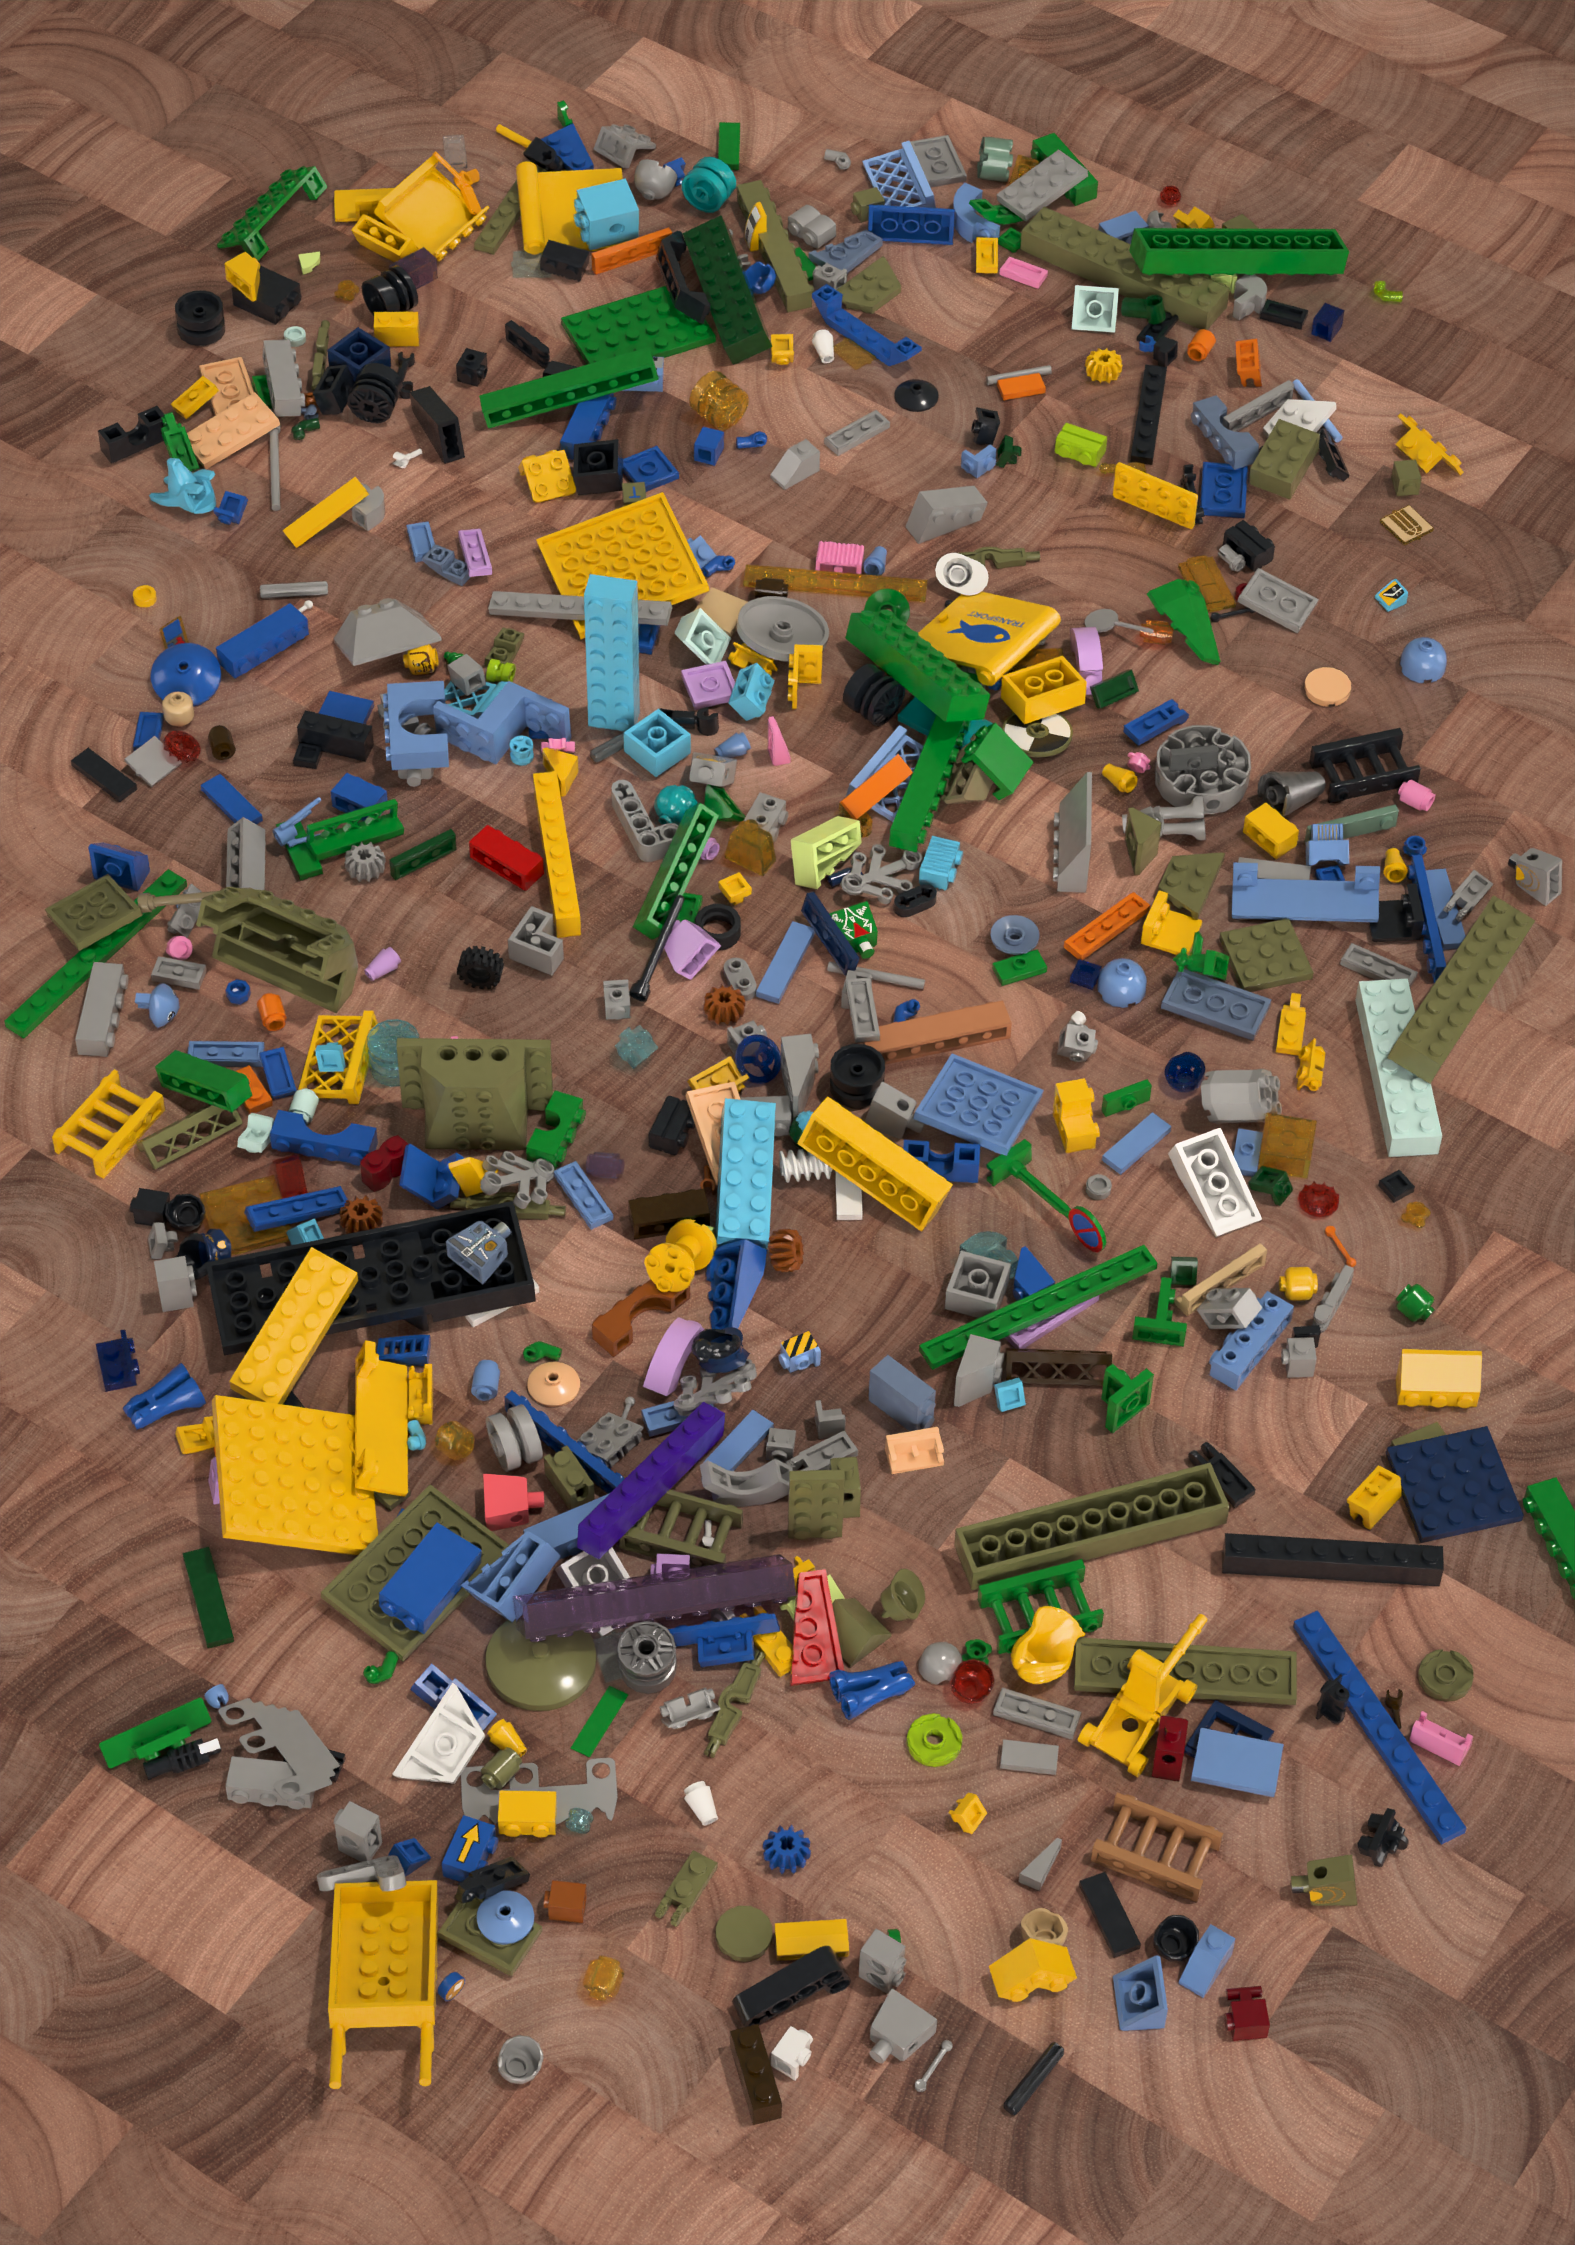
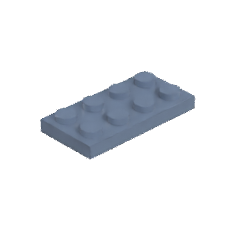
M1184 969L1183 972L1177 971L1162 1001L1161 1009L1254 1041L1271 1006L1272 999Z

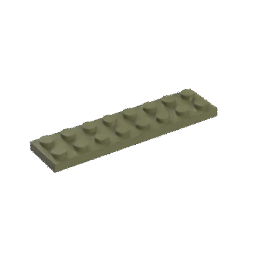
M1080 1637L1075 1643L1074 1691L1118 1694L1128 1680L1130 1670L1127 1669V1665L1137 1650L1141 1649L1164 1663L1172 1652L1174 1645L1177 1644ZM1189 1645L1185 1655L1179 1659L1169 1673L1170 1676L1177 1680L1185 1682L1188 1679L1198 1685L1192 1699L1296 1705L1297 1652Z

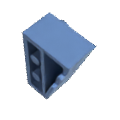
M530 1531L524 1533L501 1552L502 1556L493 1564L489 1565L487 1563L481 1568L483 1572L469 1582L467 1580L461 1585L475 1599L512 1623L561 1556L547 1542Z

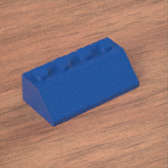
M869 205L868 231L882 238L883 241L953 245L955 209Z

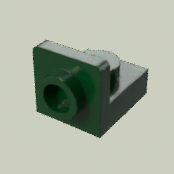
M1261 1166L1248 1182L1251 1190L1271 1194L1275 1205H1281L1293 1191L1287 1172Z

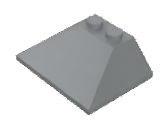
M391 598L383 599L374 605H361L357 610L351 611L334 637V643L353 666L442 641L439 633L421 613Z

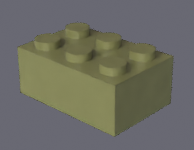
M1278 419L1250 468V485L1291 500L1319 451L1320 434Z

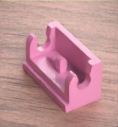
M1422 1711L1419 1720H1416L1413 1725L1409 1741L1460 1766L1472 1745L1473 1736L1467 1734L1465 1739L1427 1720V1713Z

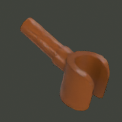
M706 1165L704 1166V1180L700 1183V1189L710 1187L712 1195H714L715 1182L711 1179L710 1167Z

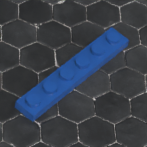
M1413 855L1411 865L1407 866V878L1412 880V884L1417 885L1424 917L1422 935H1424L1423 952L1428 954L1427 971L1432 973L1433 982L1435 983L1445 969L1446 962L1422 855Z
M513 1390L504 1396L506 1412H508L509 1408L520 1404L524 1405L535 1424L540 1440L556 1453L567 1445L592 1482L607 1494L611 1493L625 1479L621 1474L610 1470L600 1457L595 1458L589 1453L584 1444L574 1441L563 1427H557L543 1411H537L532 1407L526 1397L519 1396Z

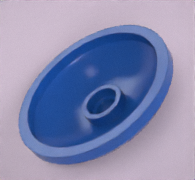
M194 643L176 644L165 649L156 658L151 668V683L160 699L164 700L168 694L173 692H184L191 697L193 707L209 700L215 694L221 682V668L216 656L209 649ZM182 666H188L184 670L180 669Z

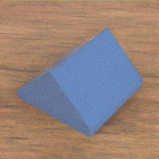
M1156 1955L1113 1976L1120 2030L1165 2028L1168 2008L1161 1958Z

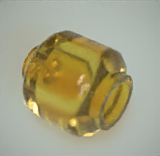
M449 1421L443 1424L436 1433L435 1446L450 1459L460 1460L465 1458L474 1449V1434L457 1421Z
M599 1955L598 1959H593L589 1962L583 1980V1986L590 1991L589 1997L605 2001L606 1997L617 1996L625 1973L620 1967L621 1963L619 1961Z

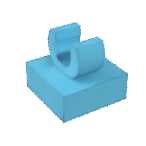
M338 1042L317 1045L315 1053L319 1072L344 1071L346 1065L342 1045H339Z
M1020 1378L994 1384L997 1407L1001 1412L1026 1405L1023 1383Z

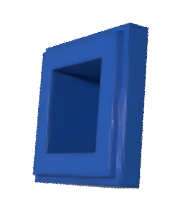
M415 1838L394 1844L388 1856H398L405 1876H408L431 1859L430 1855Z

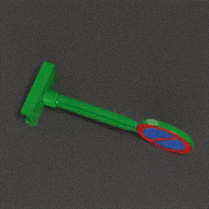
M1026 1139L1011 1147L1007 1156L1001 1154L986 1164V1167L992 1172L987 1177V1181L993 1187L1010 1175H1013L1016 1179L1023 1181L1055 1210L1068 1218L1074 1234L1086 1248L1098 1253L1106 1247L1107 1241L1103 1228L1090 1211L1081 1206H1076L1073 1209L1069 1208L1063 1200L1027 1171L1025 1165L1032 1161V1144Z

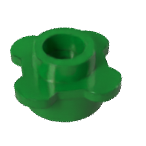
M979 1639L967 1641L965 1644L966 1653L962 1655V1661L965 1664H977L981 1668L988 1666L989 1660L987 1658L988 1654L992 1652L991 1645Z

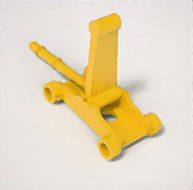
M1203 1614L1197 1615L1195 1620L1189 1624L1187 1631L1177 1645H1174L1172 1652L1164 1663L1141 1649L1137 1650L1127 1665V1669L1130 1670L1128 1680L1112 1701L1099 1726L1096 1727L1088 1722L1082 1729L1078 1742L1086 1747L1090 1745L1096 1747L1127 1766V1771L1130 1774L1139 1777L1149 1760L1141 1752L1158 1728L1160 1717L1166 1716L1177 1699L1188 1704L1197 1690V1684L1188 1679L1185 1682L1177 1680L1170 1676L1169 1673L1179 1659L1185 1655V1651L1197 1634H1200L1202 1627L1207 1622V1618ZM1126 1719H1135L1138 1722V1728L1133 1732L1125 1731L1122 1724Z

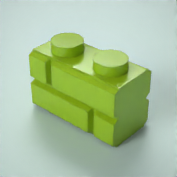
M1065 423L1062 431H1060L1056 438L1055 453L1063 458H1070L1084 465L1097 467L1100 459H1102L1106 452L1107 436Z

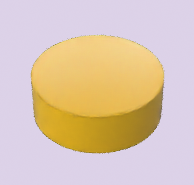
M148 585L137 587L133 591L134 603L139 607L152 606L157 600L155 589Z

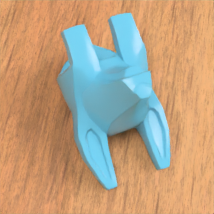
M170 458L167 460L168 476L163 479L168 484L169 491L151 493L149 495L150 499L159 505L180 507L194 514H203L212 511L216 507V497L210 481L215 476V473L206 469L192 473L183 465L180 459Z

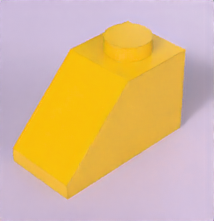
M243 252L224 263L226 280L254 302L257 299L260 283V264L256 258H252L248 253Z

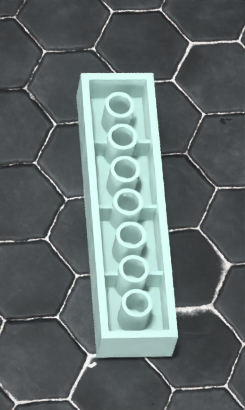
M1408 979L1359 981L1355 1000L1388 1157L1438 1154L1442 1132L1431 1084L1387 1058L1396 1041L1415 1014Z

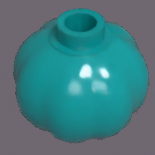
M670 785L659 792L654 802V809L661 825L673 823L679 826L685 811L698 803L694 792L690 788L683 785Z

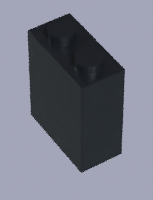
M260 265V283L256 301L252 302L236 287H233V305L276 325L282 318L286 317L294 306L300 303L302 297L300 283Z

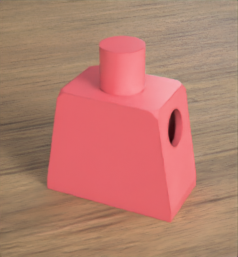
M483 1474L486 1527L490 1531L525 1525L529 1523L528 1508H545L544 1491L528 1492L527 1478Z

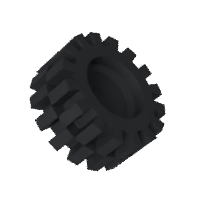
M473 946V949L468 947L466 951H462L457 967L459 979L464 980L466 985L471 983L472 988L479 986V989L484 990V986L487 989H491L492 986L496 987L500 982L504 968L503 958H499V953L493 954V949L485 950L486 947L481 946V949H478V946Z

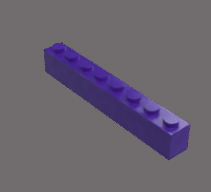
M702 1402L578 1524L577 1548L600 1559L723 1437L725 1413Z

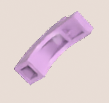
M1096 627L1070 628L1071 652L1075 653L1077 672L1087 682L1086 695H1092L1090 686L1102 681L1103 662L1098 631Z
M678 1317L670 1325L655 1351L643 1387L665 1396L676 1390L684 1364L692 1351L693 1341L704 1330L701 1324Z

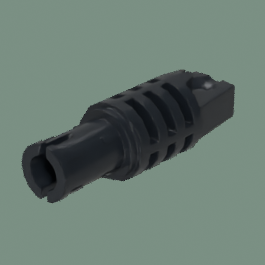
M201 1738L175 1749H170L166 1752V1756L144 1762L143 1767L148 1780L171 1771L177 1774L210 1762L209 1757L220 1753L221 1746L218 1739L203 1743Z

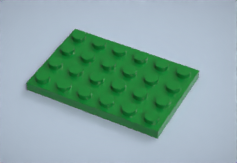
M666 286L561 317V325L586 364L650 347L653 357L666 358L716 342V335L706 320H704V323H698L674 308Z

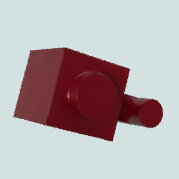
M1252 1986L1226 1989L1227 2001L1239 2000L1231 2001L1228 2013L1224 2014L1226 2031L1231 2030L1232 2041L1267 2038L1270 2022L1266 2000H1252V1998H1262V1987Z

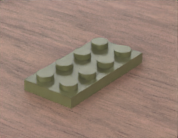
M844 1470L789 1471L788 1538L805 1540L808 1538L833 1539L835 1537H842Z

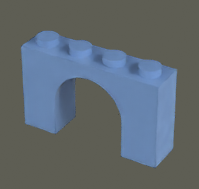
M444 681L387 684V694H383L384 708H388V711H384V724L389 725V729H385V743H390V746L386 747V761H391L392 770L449 767L447 733L418 735L402 728V725L413 717L434 715L433 706L437 701L445 703Z

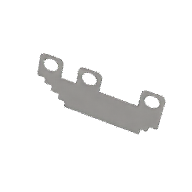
M250 1698L219 1709V1714L229 1725H235L255 1718L262 1729L241 1736L239 1741L249 1753H257L276 1746L297 1774L274 1784L275 1790L282 1799L291 1800L332 1785V1781L329 1778L335 1776L333 1769L340 1765L298 1710L288 1711L286 1707L277 1709L273 1704L265 1706L262 1701L253 1703ZM230 1708H240L244 1711V1715L239 1719H230L226 1716V1712ZM252 1736H261L265 1739V1744L261 1747L253 1748L247 1744V1740ZM287 1782H295L300 1786V1790L295 1794H286L282 1791L281 1787Z

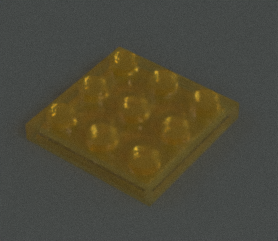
M274 1175L199 1193L200 1200L205 1206V1217L209 1229H221L231 1242V1256L290 1241L286 1233L291 1229L290 1224L254 1232L244 1213L247 1206L282 1199Z

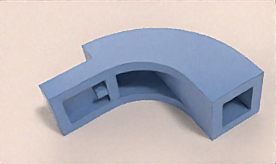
M964 183L955 193L953 200V209H955L954 227L956 231L971 243L976 237L999 238L1000 225L977 215V211L969 204L970 200L982 199L983 190Z

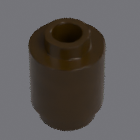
M756 579L755 598L767 596L787 598L788 584H784V579Z
M222 725L213 727L208 735L213 756L218 760L231 758L235 754L236 748L230 730Z

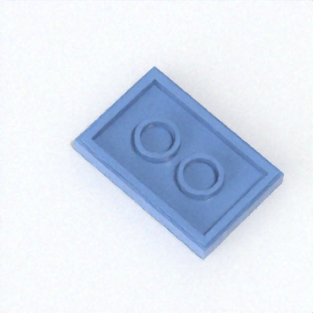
M1201 1728L1191 1781L1274 1798L1284 1744Z

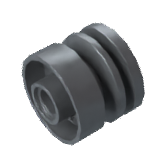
M650 1621L635 1623L625 1629L619 1638L617 1647L621 1678L628 1687L636 1692L650 1694L661 1691L671 1683L676 1674L677 1659L674 1637L666 1627Z

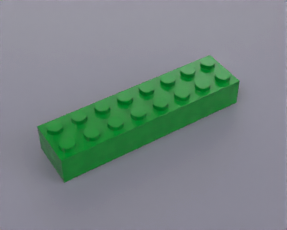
M883 609L880 612L863 610L861 613H851L845 638L943 721L984 720L990 693L980 683L970 678L968 673L963 672L954 662L948 660L942 652L932 647L930 642L921 638L918 632L913 631L904 621L899 620L892 611Z

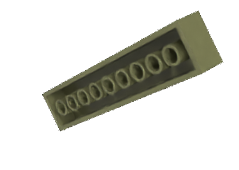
M1043 207L1022 230L1020 250L1103 287L1119 288L1118 293L1128 298L1145 299L1151 295H1160L1163 298L1165 312L1171 313L1172 317L1175 314L1178 315V320L1198 329L1208 330L1227 308L1229 287L1199 274H1142L1129 252L1131 244L1049 208Z
M1493 895L1407 1024L1387 1058L1431 1084L1525 939L1535 920Z
M1210 1462L956 1528L954 1547L970 1588L975 1590L980 1585L1079 1559L1086 1561L1227 1524L1230 1506Z

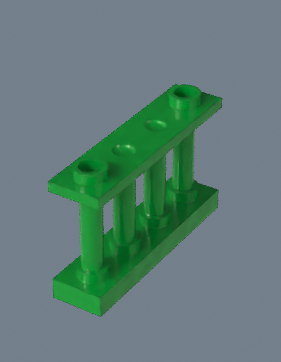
M1082 1559L979 1586L977 1598L981 1609L986 1607L993 1609L1003 1634L998 1636V1654L1012 1653V1648L1016 1641L1028 1632L1032 1626L1035 1613L1028 1598L1029 1596L1040 1593L1044 1594L1048 1606L1061 1609L1054 1591L1055 1589L1070 1587L1080 1612L1079 1615L1072 1617L1079 1623L1083 1632H1094L1102 1627L1103 1609L1090 1610L1080 1583L1084 1582L1085 1565ZM1013 1600L1019 1602L1028 1628L1015 1632L1012 1630L1003 1607V1603Z

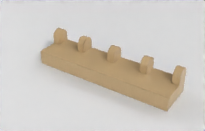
M1261 1243L1249 1249L1248 1252L1192 1287V1289L1182 1295V1298L1180 1296L1175 1298V1305L1186 1316H1189L1206 1299L1208 1292L1215 1288L1229 1289L1264 1266L1267 1249Z

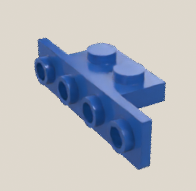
M761 1613L754 1617H733L727 1621H706L700 1625H679L668 1630L674 1637L676 1647L698 1644L700 1667L755 1660L753 1635L779 1632L780 1625L775 1614Z

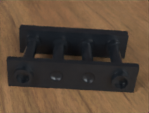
M1401 728L1312 746L1309 760L1312 769L1324 767L1332 783L1329 787L1327 799L1329 803L1397 789L1401 787L1403 782H1408L1409 780L1418 783L1420 766L1408 767L1399 751L1401 750L1404 735ZM1390 753L1398 769L1385 772L1378 755ZM1367 757L1376 774L1363 777L1356 760ZM1346 762L1354 779L1341 781L1333 764Z

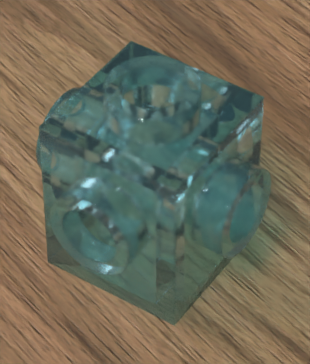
M641 1025L633 1030L630 1027L624 1030L618 1036L621 1040L615 1045L618 1055L624 1061H627L633 1069L658 1049L651 1034L646 1029H643Z

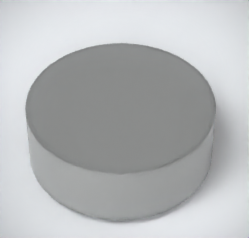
M1100 1174L1089 1177L1086 1182L1087 1195L1094 1200L1106 1199L1111 1193L1112 1184L1110 1179Z

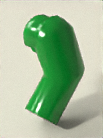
M388 1651L381 1666H367L363 1671L366 1681L370 1684H378L390 1679L398 1663V1655L395 1652Z

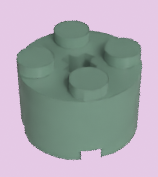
M982 137L979 149L980 160L977 164V178L1008 182L1009 170L1007 168L1012 167L1013 154H1009V152H1012L1013 140Z

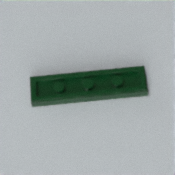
M205 1547L182 1553L207 1649L234 1642L210 1548Z

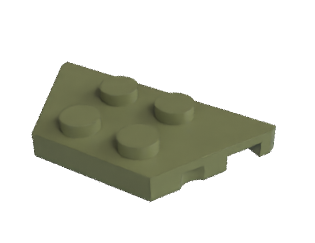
M882 256L839 287L837 291L843 294L842 303L846 304L847 309L861 310L862 312L873 314L901 293V284L886 258Z
M1225 853L1172 856L1159 884L1158 891L1168 893L1167 900H1170L1179 909L1186 908L1191 912V917L1198 920L1224 862Z

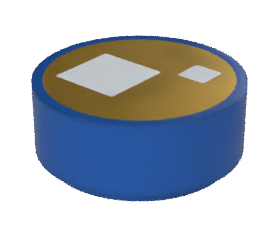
M458 1972L450 1973L439 1985L438 1995L445 2001L452 2000L462 1990L465 1978Z

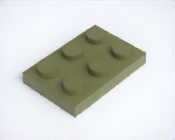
M475 1897L473 1901L463 1904L458 1902L438 1931V1937L512 1977L542 1933V1926L534 1922L531 1931L522 1940L512 1944H497L485 1938L477 1925V1911L480 1904L486 1898L478 1899ZM507 1910L500 1912L501 1915H508L510 1913Z

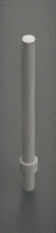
M280 425L268 432L270 435L271 508L274 511H278L281 508L278 436L281 431Z

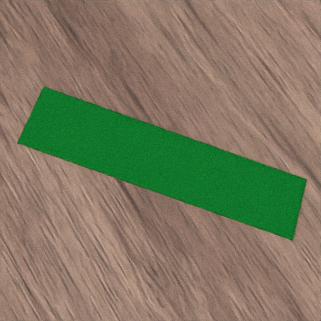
M609 1686L574 1741L571 1749L591 1757L629 1694Z

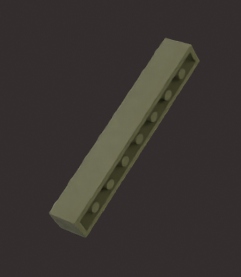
M761 180L737 185V202L746 222L757 202H761L767 215V232L758 234L759 251L765 264H769L775 271L776 280L774 284L787 313L812 307L814 288L808 284L807 272L802 270L800 257L795 255L794 244L789 242L788 231L783 229L782 218L776 214V206L774 201H770L768 188H764Z

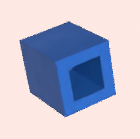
M703 427L694 443V461L715 466L724 449V432Z

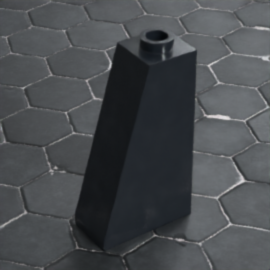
M430 386L409 392L412 411L442 462L446 464L465 458L458 417Z

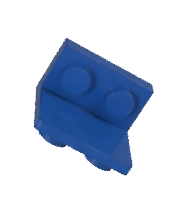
M408 1144L405 1147L399 1185L438 1210L458 1198L460 1186L451 1173L448 1163L464 1159V1157L456 1152L439 1162L412 1144Z

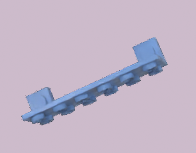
M1233 862L1232 918L1378 922L1380 866H1356L1355 881L1257 879L1258 863Z

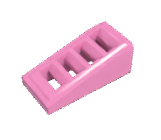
M774 716L769 717L768 752L774 766L789 764L791 758Z

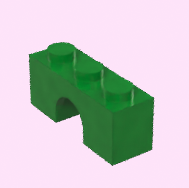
M556 1090L545 1109L546 1124L556 1128L550 1131L535 1128L526 1146L527 1161L533 1163L538 1159H545L554 1166V1171L559 1162L565 1160L567 1146L569 1143L574 1142L577 1133L576 1128L578 1124L584 1122L586 1116L582 1098Z

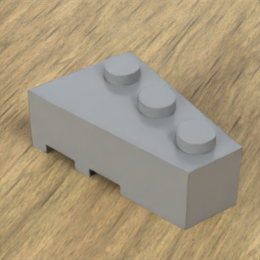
M975 486L919 491L905 527L917 543L920 544L980 521L988 502Z

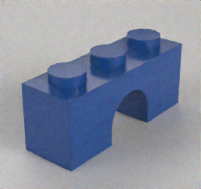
M904 1140L903 1149L907 1153L923 1162L947 1181L978 1183L980 1144L955 1143L952 1152L937 1154L930 1150L929 1141Z

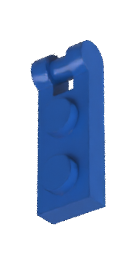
M1171 699L1124 725L1123 732L1139 746L1176 724L1185 723L1189 718V714L1184 709L1180 710L1178 708L1179 705Z

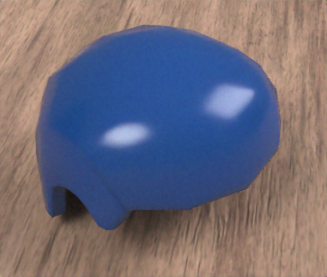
M759 261L745 271L753 294L766 293L774 286L776 274L769 264L764 265Z

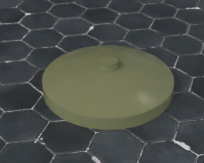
M553 1610L523 1612L518 1614L513 1623L509 1620L504 1622L491 1637L486 1651L487 1675L494 1690L504 1700L516 1707L531 1711L558 1709L578 1699L591 1684L596 1670L595 1645L586 1628L567 1614Z

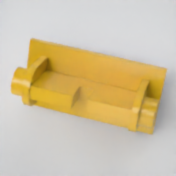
M736 642L733 643L736 651L731 652L728 657L731 664L743 669L748 667L749 664L758 663L770 676L772 675L771 669L778 670L773 662L774 659L754 652L745 643L742 645Z
M1315 1038L1307 1046L1304 1045L1299 1052L1300 1067L1296 1073V1078L1298 1079L1297 1090H1300L1305 1085L1311 1091H1317L1322 1086L1323 1071L1320 1070L1324 1068L1326 1053L1323 1047L1315 1046Z

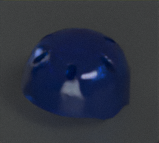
M1184 1052L1174 1056L1165 1067L1166 1081L1177 1092H1192L1198 1089L1205 1078V1064L1198 1055L1192 1052Z

